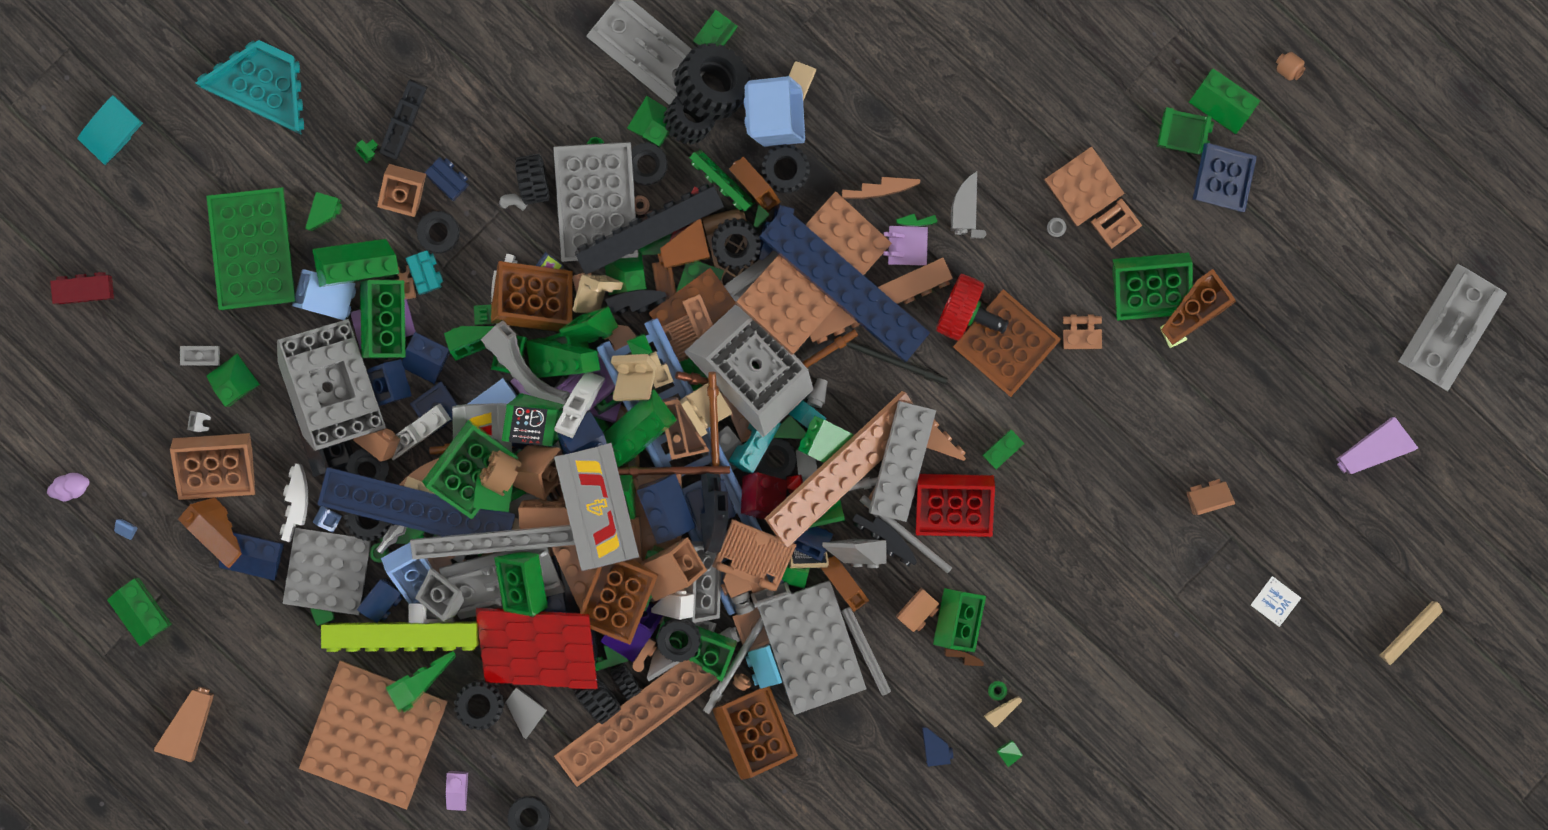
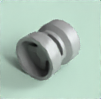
M749 591L731 598L732 602L736 605L737 615H743L755 609L753 602H750Z

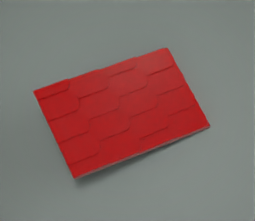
M476 608L481 657L486 682L597 689L596 661L598 649L596 632L591 629L589 614L541 611L532 617L506 612L503 609Z

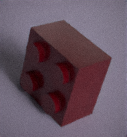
M759 472L743 476L741 514L765 520L786 499L787 480Z

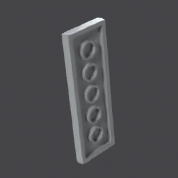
M898 401L869 513L907 522L936 410Z

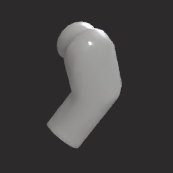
M517 194L503 195L499 201L501 208L516 205L524 211L528 206L523 203L522 198Z

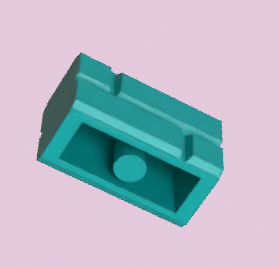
M427 250L406 258L419 295L442 287L440 283L443 282L440 271L436 272L434 265L437 262L433 253L430 254Z

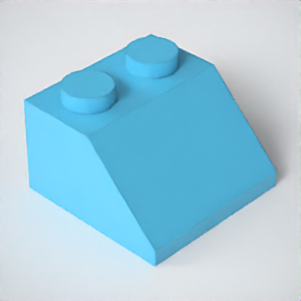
M770 644L748 652L749 656L745 658L748 666L753 667L755 672L752 675L755 686L759 685L760 689L782 683Z

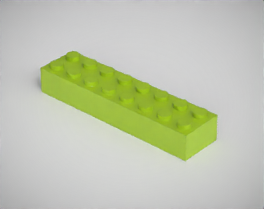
M477 622L325 623L321 625V648H326V652H338L341 648H346V652H356L360 648H365V651L368 652L377 651L379 648H384V651H396L399 648H404V651L418 650V647H423V651H435L437 647H442V651H453L456 647H462L463 651H470L480 645Z

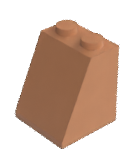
M527 445L517 454L519 457L517 460L521 461V466H516L515 471L518 474L513 482V486L545 500L560 483L554 457L563 455L562 450L558 447Z
M688 537L640 563L658 574L651 592L654 601L689 587L707 571Z

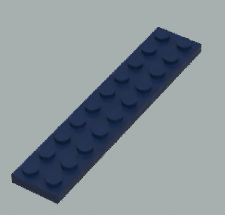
M785 207L759 236L761 240L902 361L907 362L930 334L927 329Z
M328 467L317 504L440 536L512 530L516 514L479 509L473 519H470L436 494Z

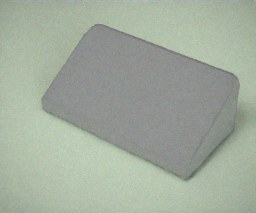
M787 582L779 584L776 591L764 589L751 594L755 608L791 596Z

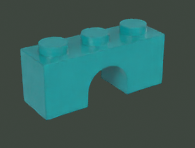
M779 422L764 437L750 423L747 427L751 431L749 439L745 444L737 445L728 462L742 472L754 473L781 423Z

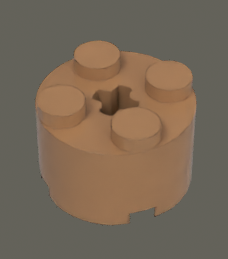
M493 451L488 460L490 462L488 468H483L479 478L481 479L482 486L504 496L503 491L508 492L518 474L515 471L516 466L520 467L521 461L502 451Z

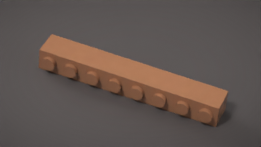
M941 258L878 288L896 304L903 301L904 304H908L915 300L914 296L921 294L923 297L932 293V288L939 286L941 289L949 285V281L953 278L944 258ZM837 305L810 335L812 343L816 341L817 344L828 340V335L833 333L835 336L846 332L844 328L850 325L852 328H855L860 324Z

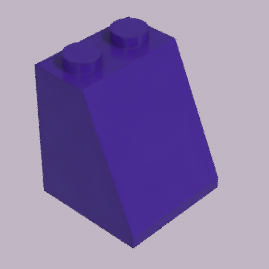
M649 602L630 645L607 635H604L600 642L633 662L655 631L663 615L652 613L651 608L654 604Z

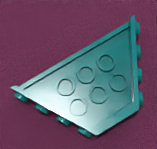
M260 40L256 42L251 41L245 46L246 49L240 53L239 51L233 53L229 57L230 60L217 64L212 72L209 74L204 73L197 78L198 81L195 84L199 88L302 135L301 130H304V119L300 118V111H303V103L298 95V92H301V81L297 80V73H300V65L294 56Z

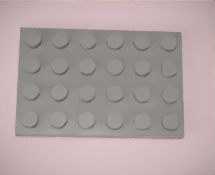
M631 142L554 146L562 262L578 261L575 252L578 251L577 247L585 243L590 245L595 242L594 239L598 236L605 235L606 237L612 234L611 231L619 226L624 228L629 225V221L636 218ZM638 250L622 258L638 257Z
M830 580L791 593V596L757 607L794 715L866 690Z

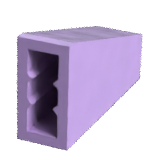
M1391 417L1336 458L1339 462L1337 465L1343 473L1353 474L1415 451L1418 447L1395 417Z

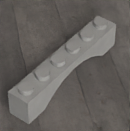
M504 321L495 325L481 339L485 347L497 357L500 364L510 371L511 376L521 383L528 394L565 405L571 394L549 386L532 373L521 356L516 334Z

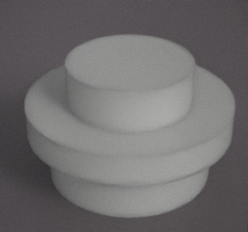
M1053 218L1047 224V231L1053 237H1060L1066 231V224L1060 218Z

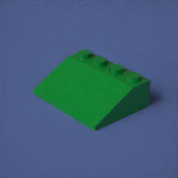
M1189 253L1112 259L1117 321L1171 316L1193 287V262Z
M468 420L422 483L434 494L470 519H473L479 511L478 508H473L477 474L483 468H488L490 463L488 460L493 451H502L515 459L519 457L483 429Z

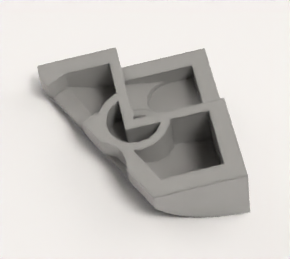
M519 687L515 688L506 701L523 738L527 739L547 709L533 700L531 696Z

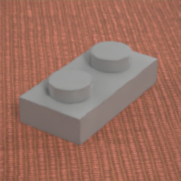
M180 346V365L220 366V346Z

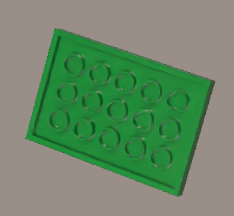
M284 188L206 196L219 310L296 302Z

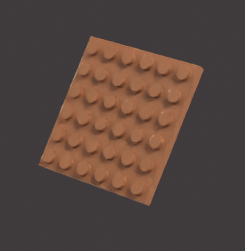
M340 660L299 769L407 810L448 701L424 692L417 702L413 704L414 707L405 713L403 711L398 712L386 691V687L396 681Z

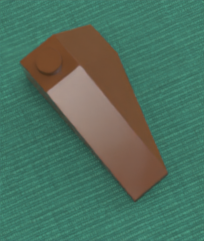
M1212 269L1195 282L1161 330L1170 343L1174 345L1233 305L1236 300Z
M215 497L190 504L178 520L226 567L230 568L242 553L237 538L233 535L232 524L227 517V509Z

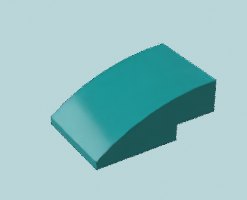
M112 95L85 126L77 139L106 165L132 138L131 136L143 122L116 96Z

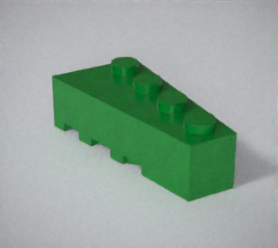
M664 616L660 628L667 620H671V617ZM696 626L699 628V634H701V642L695 656L691 657L689 661L695 662L704 671L710 672L716 679L722 682L737 641ZM675 631L669 637L670 644L678 649L684 648L688 644V636L683 631Z

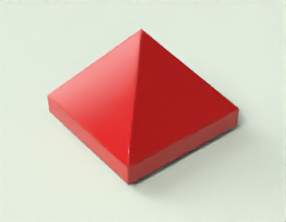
M801 474L787 477V489L790 494L803 483Z

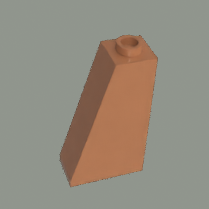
M199 687L191 691L155 746V752L188 762L195 760L214 694L209 693V689Z

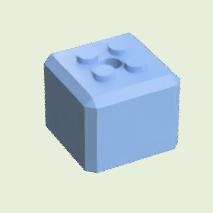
M790 76L748 81L745 85L744 98L747 134L764 147L804 143L805 127L802 87Z

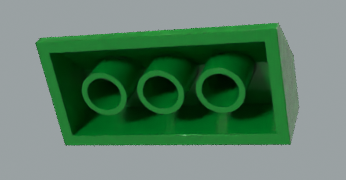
M386 239L312 249L319 287L387 278L399 274L396 254Z
M404 280L360 281L361 357H406Z
M654 389L651 391L649 400H640L604 432L607 444L612 443L617 468L629 463L677 421Z

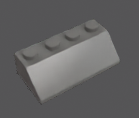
M690 541L707 571L689 587L684 588L687 593L694 594L693 617L687 619L694 623L720 618L721 571L712 567L717 553H704L703 541Z

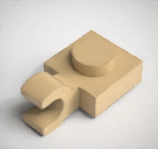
M656 351L649 354L657 366L653 381L655 388L674 382L667 363H660Z

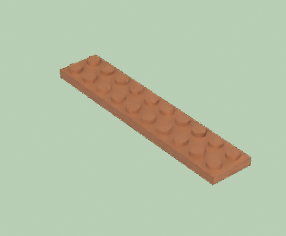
M901 391L765 518L783 546L788 548L883 459L898 401L913 404L906 392Z
M685 660L680 662L642 689L641 693L620 706L621 710L604 724L597 723L554 755V757L578 787L719 680L710 672L704 671L701 666L693 661Z

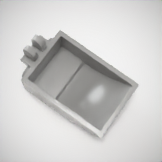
M977 171L969 176L960 186L951 207L950 231H955V235H966L967 232H970V239H982L986 236V231L975 230Z

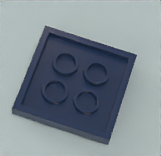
M1204 143L1192 200L1238 212H1245L1257 156Z

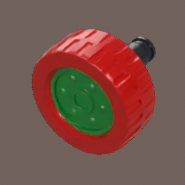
M960 274L940 316L936 331L959 341L967 326H970L972 322L1004 334L1009 321L980 308L981 302L979 299L984 283L965 274Z

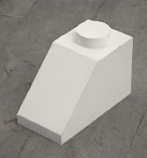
M682 589L661 598L651 608V612L679 620L693 617L694 594L687 593L686 589Z
M421 603L409 604V623L453 622V617L445 621L441 620Z

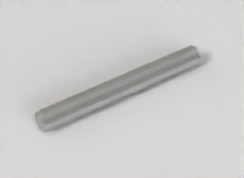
M850 607L843 609L842 614L881 695L890 693L889 685Z

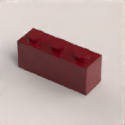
M106 272L94 273L93 277H87V274H78L73 279H68V276L56 277V280L50 281L52 303L56 305L114 299L112 276L106 275Z

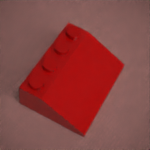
M919 474L916 490V535L992 537L995 498L994 475Z

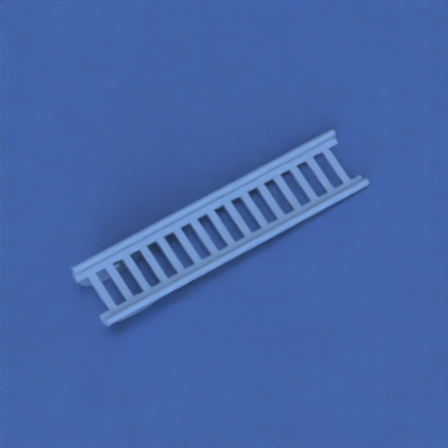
M658 318L652 319L644 323L649 333L646 335L648 343L653 341L657 349L658 358L661 359L660 363H667L675 385L658 395L661 399H666L678 393L682 399L692 393L693 389L688 381L675 378L677 371L683 373L684 371ZM607 341L597 347V350L616 386L618 371L611 363L612 356L626 355L631 350L629 345L614 350L610 341ZM639 400L623 401L627 411L639 402ZM710 427L706 429L707 434L702 436L709 448L708 455L684 467L705 466L712 462ZM666 433L660 435L646 447L655 467H671L669 462L671 461L670 452L665 454L661 444L667 442ZM719 444L720 466H730ZM730 467V474H720V479H724L730 499L734 505L735 513H738L743 524L761 530L755 517L741 514L742 489ZM701 480L682 488L691 514L692 511L686 493L702 488ZM697 525L696 528L688 531L692 541H703L702 530H698ZM721 571V584H724L723 581H722L724 572H722V571ZM767 574L769 582L771 581L772 583L774 576ZM721 588L720 599L728 615H732L736 611V605L728 594L724 595Z

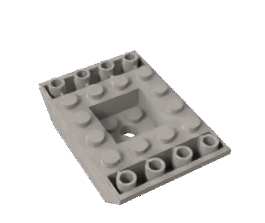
M734 305L684 351L707 377L709 372H716V385L719 387V390L763 437L814 390L809 371L794 354L791 355L737 305ZM752 361L758 362L760 368H753Z
M349 319L277 340L278 365L303 437L315 451L386 428ZM323 383L330 385V392L327 393L322 389Z

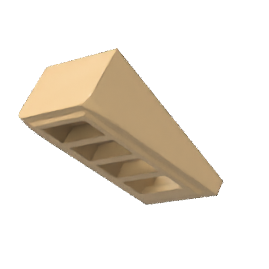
M1019 696L1014 697L986 713L984 717L994 727H997L1022 702V699Z

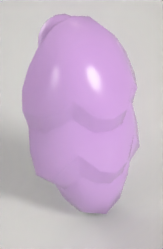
M68 473L59 476L48 487L47 494L51 498L59 499L63 502L78 498L88 487L89 479L78 473Z

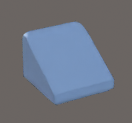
M321 506L313 523L333 533L342 515Z
M123 519L116 520L114 531L131 540L138 528Z

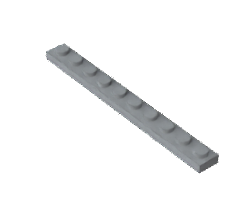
M571 525L410 540L413 560L575 545Z

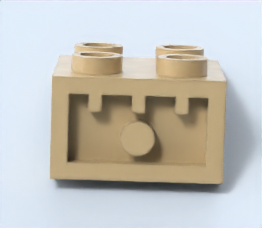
M582 275L574 300L573 311L588 313L601 309L605 291L621 290L623 282L607 275Z
M648 354L612 356L611 363L618 371L613 395L614 401L649 400L657 367Z
M709 382L679 400L701 437L707 434L706 429L710 427L709 396H707ZM720 391L717 396L718 422L732 414Z

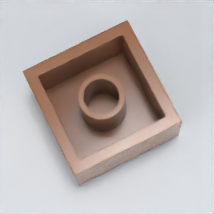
M389 164L384 173L377 207L415 217L420 205L426 174Z

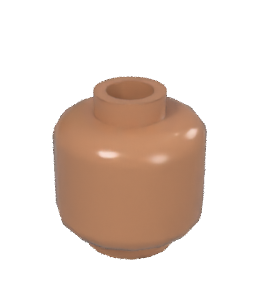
M1289 52L1286 55L1281 54L1276 61L1278 64L1277 72L1289 81L1293 79L1298 80L1306 69L1304 67V60L1293 52Z

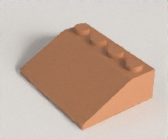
M250 433L173 438L170 454L178 500L255 495Z

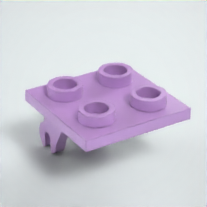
M889 226V233L884 232V236L889 237V241L892 244L889 246V252L884 251L883 254L888 256V265H927L928 227Z

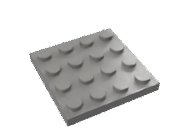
M295 528L283 604L360 615L357 608L362 603L371 541H363L353 536Z

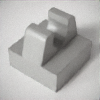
M190 411L187 430L196 432L208 431L209 427L203 426V421L210 420L211 417L204 413Z

